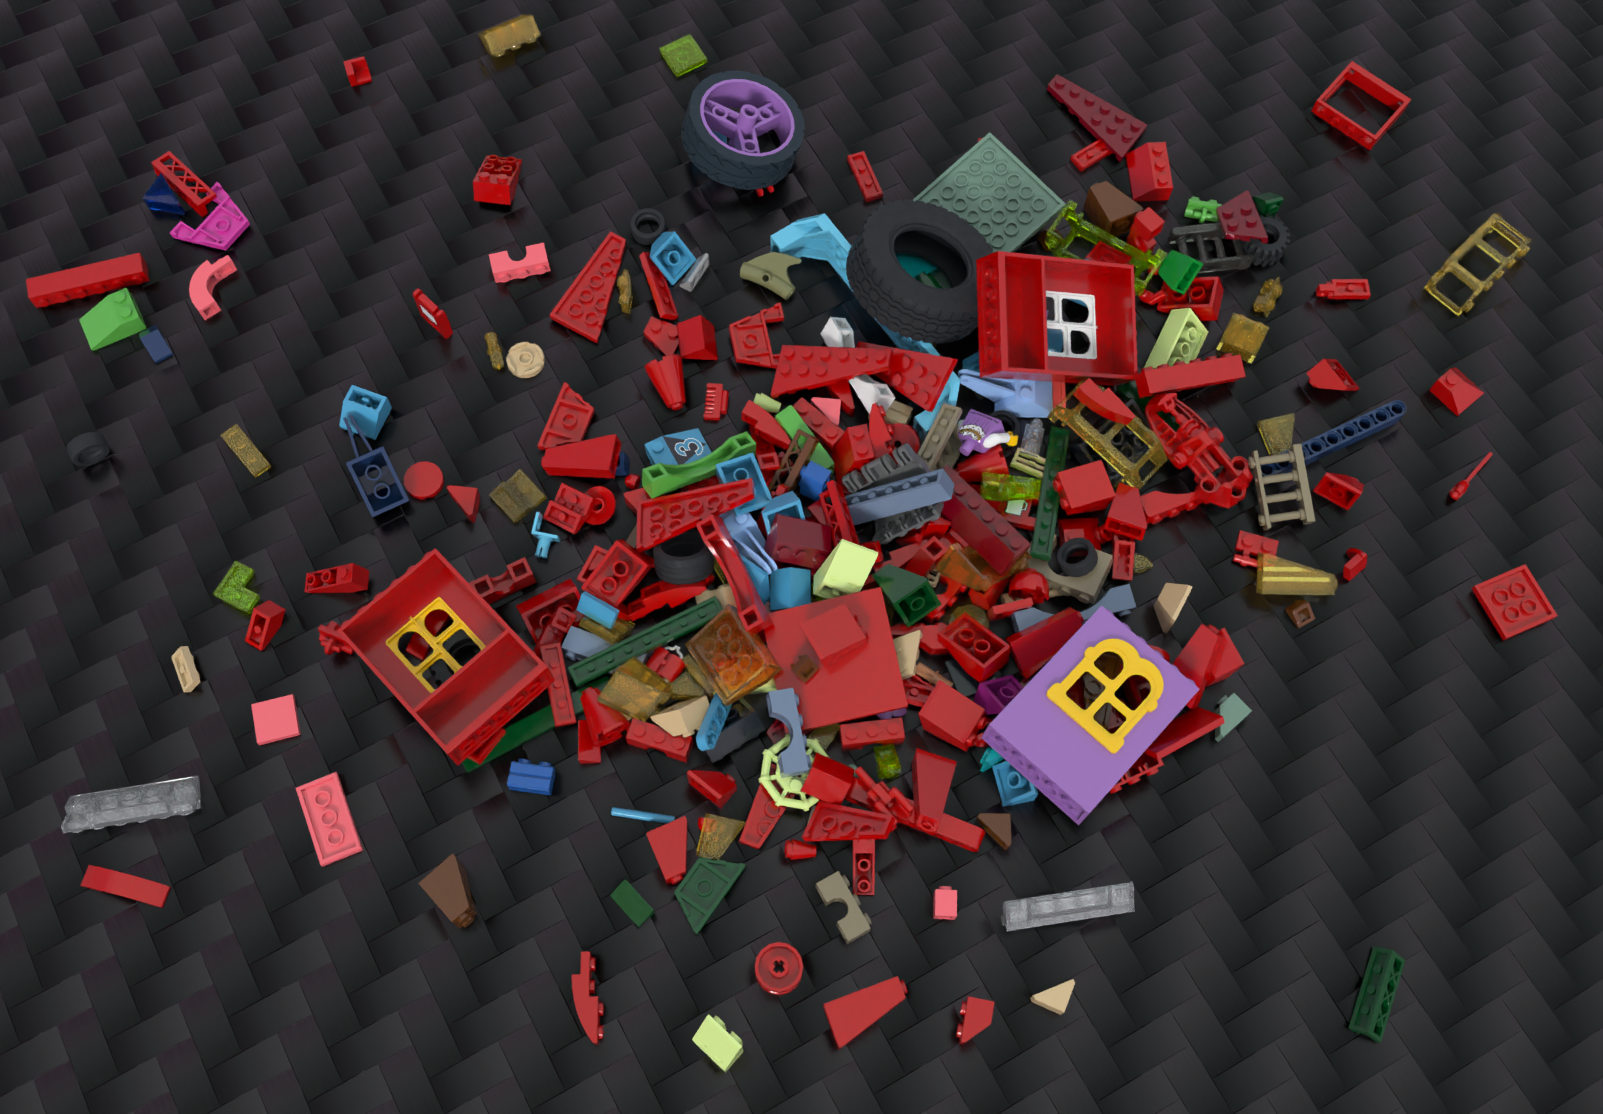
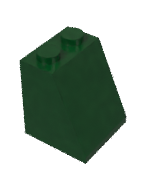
M891 564L886 565L872 575L877 585L881 587L887 601L907 627H910L942 605L930 583L923 576Z

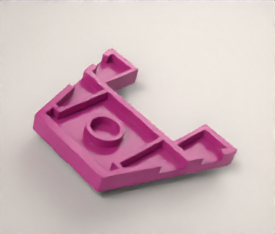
M216 182L211 190L217 195V198L213 201L219 205L196 230L180 221L170 232L173 238L226 251L250 225L247 218L234 204L229 195Z

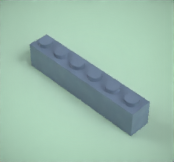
M942 468L846 495L845 498L853 524L859 525L952 499L954 483Z

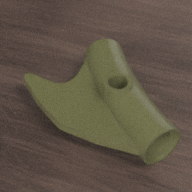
M773 251L744 262L741 266L740 277L760 284L787 300L796 288L789 278L788 267L801 263L802 259Z

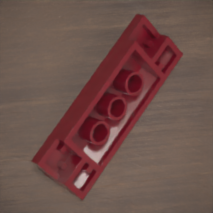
M948 464L945 465L943 469L954 483L952 499L943 501L944 507L940 517L950 521V527L1002 576L1016 563V559L1031 547V544Z

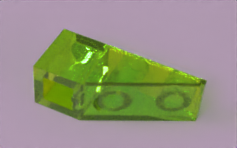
M983 472L980 496L985 500L993 501L1038 499L1042 479Z

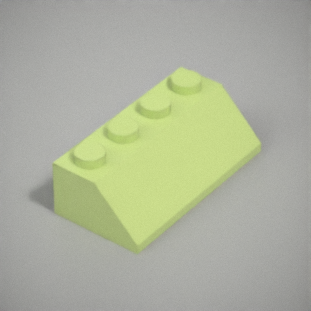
M1191 308L1171 310L1144 368L1152 366L1153 369H1157V366L1169 364L1170 367L1180 361H1185V364H1188L1190 360L1197 358L1208 331Z

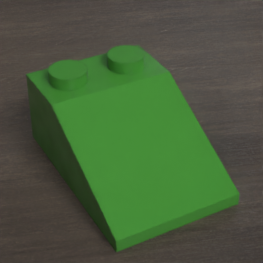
M127 288L108 295L79 319L92 351L147 329L137 303Z

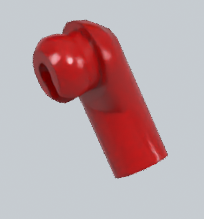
M1142 289L1138 293L1140 300L1150 305H1154L1168 297L1164 289L1156 293Z

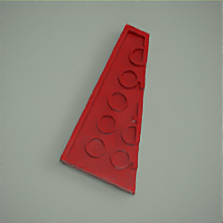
M610 231L552 310L550 319L598 344L627 244L626 239Z
M749 478L638 501L636 550L638 553L646 551L696 527L698 522L712 514L719 516L754 499L753 479Z

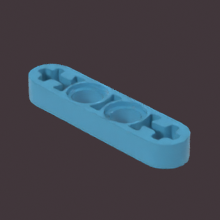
M728 691L717 692L713 696L696 736L697 746L701 751L713 749L716 745L732 706V698Z

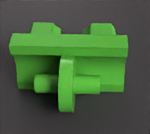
M1192 196L1188 200L1184 217L1199 219V223L1202 224L1204 220L1217 222L1216 209L1222 206V204H1218L1216 200L1200 201L1199 197Z

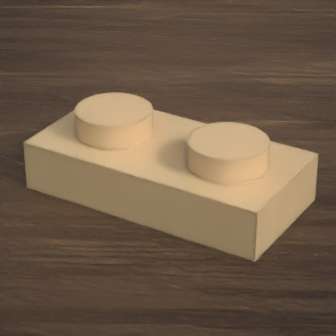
M180 646L171 658L183 692H192L201 682L200 675L196 670L193 662L194 659L188 646Z

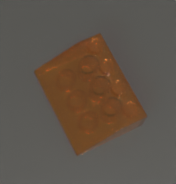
M730 604L685 644L726 706L768 683L782 670L757 633L746 632L738 615L737 608Z

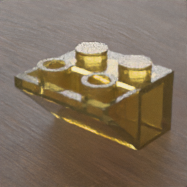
M1233 313L1216 349L1227 354L1232 353L1233 356L1241 355L1242 360L1252 364L1269 327L1261 322L1248 319L1244 315Z

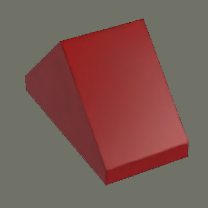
M453 485L446 487L450 496L473 524L476 521L481 497L478 488Z

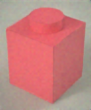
M940 886L939 889L934 891L933 919L955 920L957 917V890H952L950 886Z

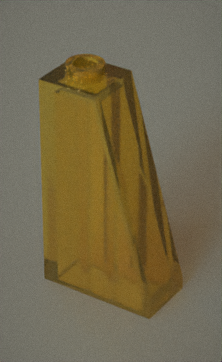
M1258 552L1256 592L1260 594L1334 595L1337 589V579L1334 574Z

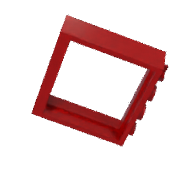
M1352 61L1316 100L1311 112L1371 150L1405 111L1411 99ZM1346 80H1349L1395 110L1394 114L1375 135L1326 103Z

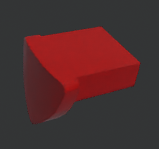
M1349 548L1346 551L1351 560L1344 565L1343 577L1348 581H1351L1367 564V554L1356 548Z

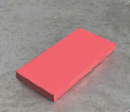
M337 772L296 787L322 867L363 850Z

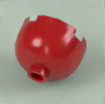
M1026 568L1013 576L1010 581L1008 594L1014 601H1016V598L1027 599L1032 597L1033 604L1044 603L1045 598L1049 600V582L1036 569Z

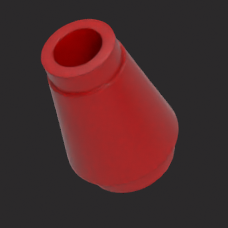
M796 839L786 840L784 848L785 858L795 860L815 857L816 844Z

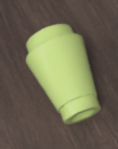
M756 393L753 401L755 404L762 407L768 413H779L780 402L763 393Z

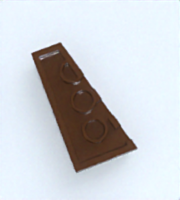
M1108 651L1101 654L1094 661V665L1109 679L1114 680L1119 675L1122 658L1115 652ZM1089 672L1082 674L1084 710L1088 709L1105 690V686ZM1104 703L1093 716L1094 720L1106 731L1112 709L1110 703Z

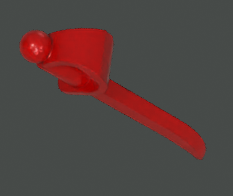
M1489 452L1466 480L1458 482L1449 491L1451 498L1458 500L1466 492L1469 481L1489 460L1493 453Z

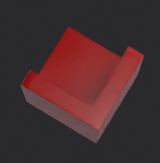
M364 56L343 61L351 86L372 81Z

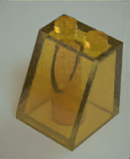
M633 656L615 671L597 700L631 718L646 722L651 716L660 712L658 707L660 704L664 705L671 696L669 692L673 686Z

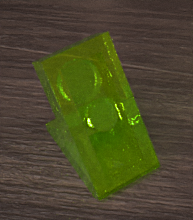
M894 744L873 747L878 778L897 777L901 773V765Z

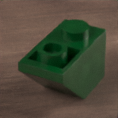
M1272 192L1252 197L1259 216L1263 215V217H1266V215H1269L1273 219L1284 200L1282 196Z

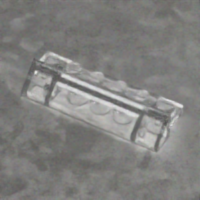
M199 776L70 796L64 807L67 815L61 824L63 833H78L87 829H101L112 825L122 826L130 822H145L149 819H165L169 816H184L193 813L195 809L201 808Z
M1129 882L1006 901L1002 904V926H1006L1007 931L1134 912V884Z

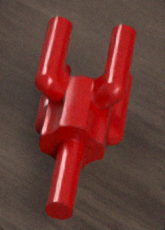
M861 766L855 770V773L870 789L867 796L874 803L873 812L890 815L895 819L890 832L897 828L896 824L899 822L889 811L894 805L906 818L913 814L912 811L915 807L897 787L889 789L883 781L876 784Z

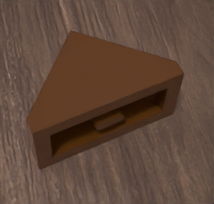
M980 813L975 821L1002 848L1007 850L1011 845L1010 814Z

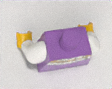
M971 409L966 418L958 422L957 434L962 444L959 450L965 456H968L972 450L985 453L989 448L999 443H1006L1010 446L1017 445L1018 436H1013L1011 431L1005 433L1002 422L999 419Z

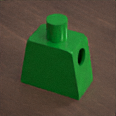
M1172 250L1169 254L1164 253L1160 256L1159 263L1162 265L1158 270V274L1172 290L1184 295L1204 264Z

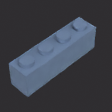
M571 626L561 648L565 657L575 661L576 659L584 660L617 644V642ZM647 653L607 673L620 674L623 679L633 681V679L639 681L645 668L644 665L648 661Z

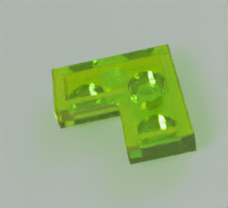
M235 561L213 595L250 614L260 596L244 587L255 571Z

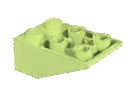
M841 539L815 573L813 594L831 599L860 592L878 556V552Z
M708 1014L692 1038L693 1042L724 1072L743 1053L742 1040L733 1031L729 1034L726 1031L725 1023L716 1015L712 1018Z

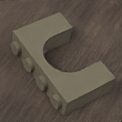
M1055 534L1051 555L1057 545V536ZM1030 547L1019 566V572L1026 568H1034L1047 578L1049 589L1058 590L1064 596H1073L1083 603L1094 604L1113 565V555L1096 550L1098 562L1090 573L1081 577L1060 576L1048 566L1049 561L1029 557Z

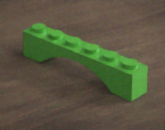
M746 431L730 437L714 452L694 462L681 465L658 463L642 469V486L652 499L716 475V464L750 453L756 456V442Z

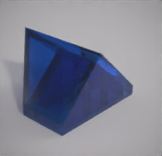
M160 173L142 199L149 209L184 215L185 211Z

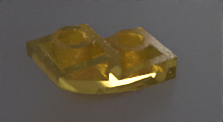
M624 269L622 276H619L617 281V287L620 289L619 304H621L622 312L630 314L632 287L628 270Z

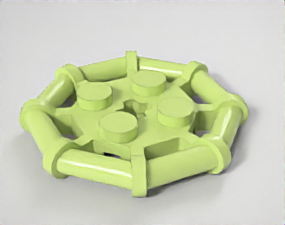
M786 734L783 739L772 747L764 749L759 783L763 784L778 807L781 805L808 811L819 799L812 796L806 799L805 793L800 791L807 773L801 775L800 778L798 776L781 778L778 759L775 754L786 746L788 748L790 734ZM816 738L814 740L807 739V747L809 749L806 755L810 756L811 763L813 758L810 754L813 750L815 753L817 752L828 757ZM772 760L776 763L775 775L769 776ZM771 781H777V783L783 790L781 795L774 787V785L771 783ZM787 793H795L800 796V800L784 797Z

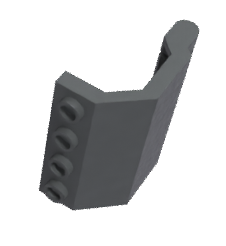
M906 443L892 452L898 464L889 454H885L861 467L862 474L866 480L860 472L854 470L843 476L842 481L849 492L853 494L928 473L931 470L920 455H917L911 446ZM939 502L874 520L876 532L872 541H879L880 545H885L897 536H904L913 528L919 529L924 523L930 520H937L941 516L944 503Z

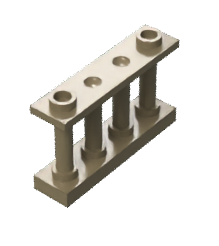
M943 403L917 454L920 455L931 471L942 469L947 464L953 469L961 454L959 448L962 444L957 434V422L962 414V409Z
M1301 444L1292 445L1289 448L1290 451L1284 454L1259 457L1256 450L1248 457L1249 468H1253L1261 513L1258 515L1259 524L1263 526L1264 531L1271 528L1272 522L1299 518L1303 520V525L1315 521ZM1284 461L1292 462L1293 470L1291 472L1262 477L1260 465ZM1288 480L1296 482L1297 489L1293 492L1265 495L1264 484ZM1293 499L1299 501L1300 508L1298 511L1269 515L1267 503Z

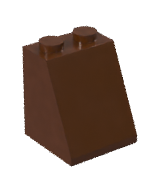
M1107 181L1095 183L1089 188L1083 207L1103 242L1130 232V227L1134 223V216L1139 211H1143L1142 206Z
M452 853L418 884L449 920L460 929L462 926L465 928L473 922L476 910L464 866Z

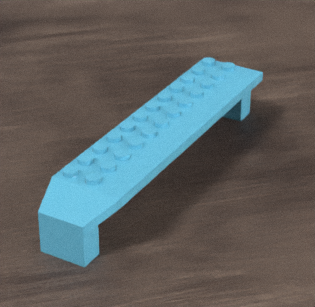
M825 213L798 219L770 236L771 252L785 253L797 258L808 257L827 260L850 288L846 274V262L851 245ZM878 322L898 349L940 356L931 343L912 340L910 337L906 338ZM953 371L933 412L925 410L914 417L913 428L921 438V446L943 403L956 406L960 379Z

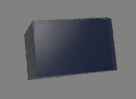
M157 325L139 333L142 343L155 363L173 355Z

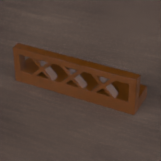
M801 429L797 430L780 464V469H777L768 487L770 494L773 489L782 485L780 475L787 470L789 471V476L784 485L789 487L787 493L795 490L801 478L799 476L804 465L807 466L820 441L819 439ZM801 435L808 438L802 449L798 445ZM798 453L794 466H790V455Z

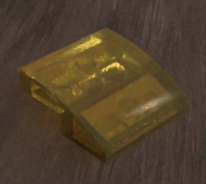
M521 469L507 482L502 481L489 494L513 522H517L547 498Z
M587 616L581 619L579 626L614 645L622 640L634 628L635 624L617 617L614 627L609 629Z

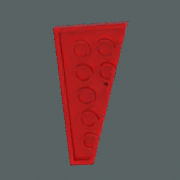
M858 342L856 348L892 349L893 357L890 370L875 373L874 375L929 412H933L958 359L865 342Z
M782 345L771 397L774 399L778 398L781 394L789 393L790 395L796 393L797 390L806 388L810 390L835 384L838 380L846 378L851 380L855 379L854 376L862 374L871 375L890 370L893 351L892 349Z

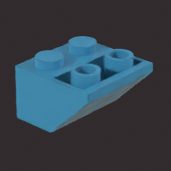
M351 385L343 400L339 426L347 430L343 420L346 417L352 431L358 434L349 416L352 414L363 435L376 440L392 406L387 397Z

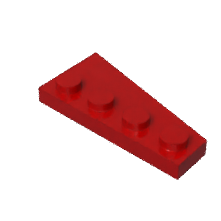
M818 801L802 838L804 841L887 839L895 819L890 815Z

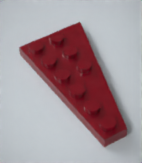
M1058 74L1047 86V90L1060 103H1064L1069 108L1068 111L1072 115L1075 114L1079 118V122L1096 139H1100L1106 144L1105 147L1109 152L1112 150L1117 155L1116 159L1119 162L1122 161L1147 128V124Z

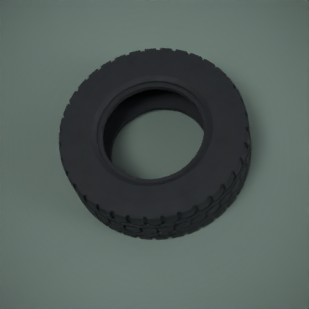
M895 200L877 207L866 218L849 250L846 262V274L850 288L853 290L856 299H859L861 306L867 309V312L877 319L876 321L883 326L886 325L891 331L898 332L901 336L910 337L912 340L919 342H934L935 344L960 340L969 335L978 326L976 260L994 253L992 252L993 249L986 242L982 234L978 233L976 228L972 225L970 226L969 222L958 217L957 214L947 211L948 209L919 200ZM895 254L915 255L929 261L946 276L951 288H935L916 280L903 269Z

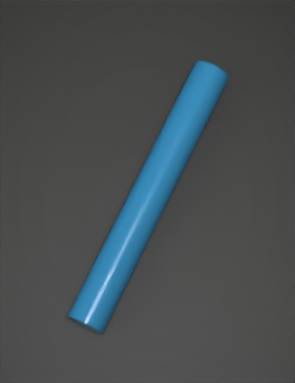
M612 807L611 811L613 816L665 824L675 820V816Z

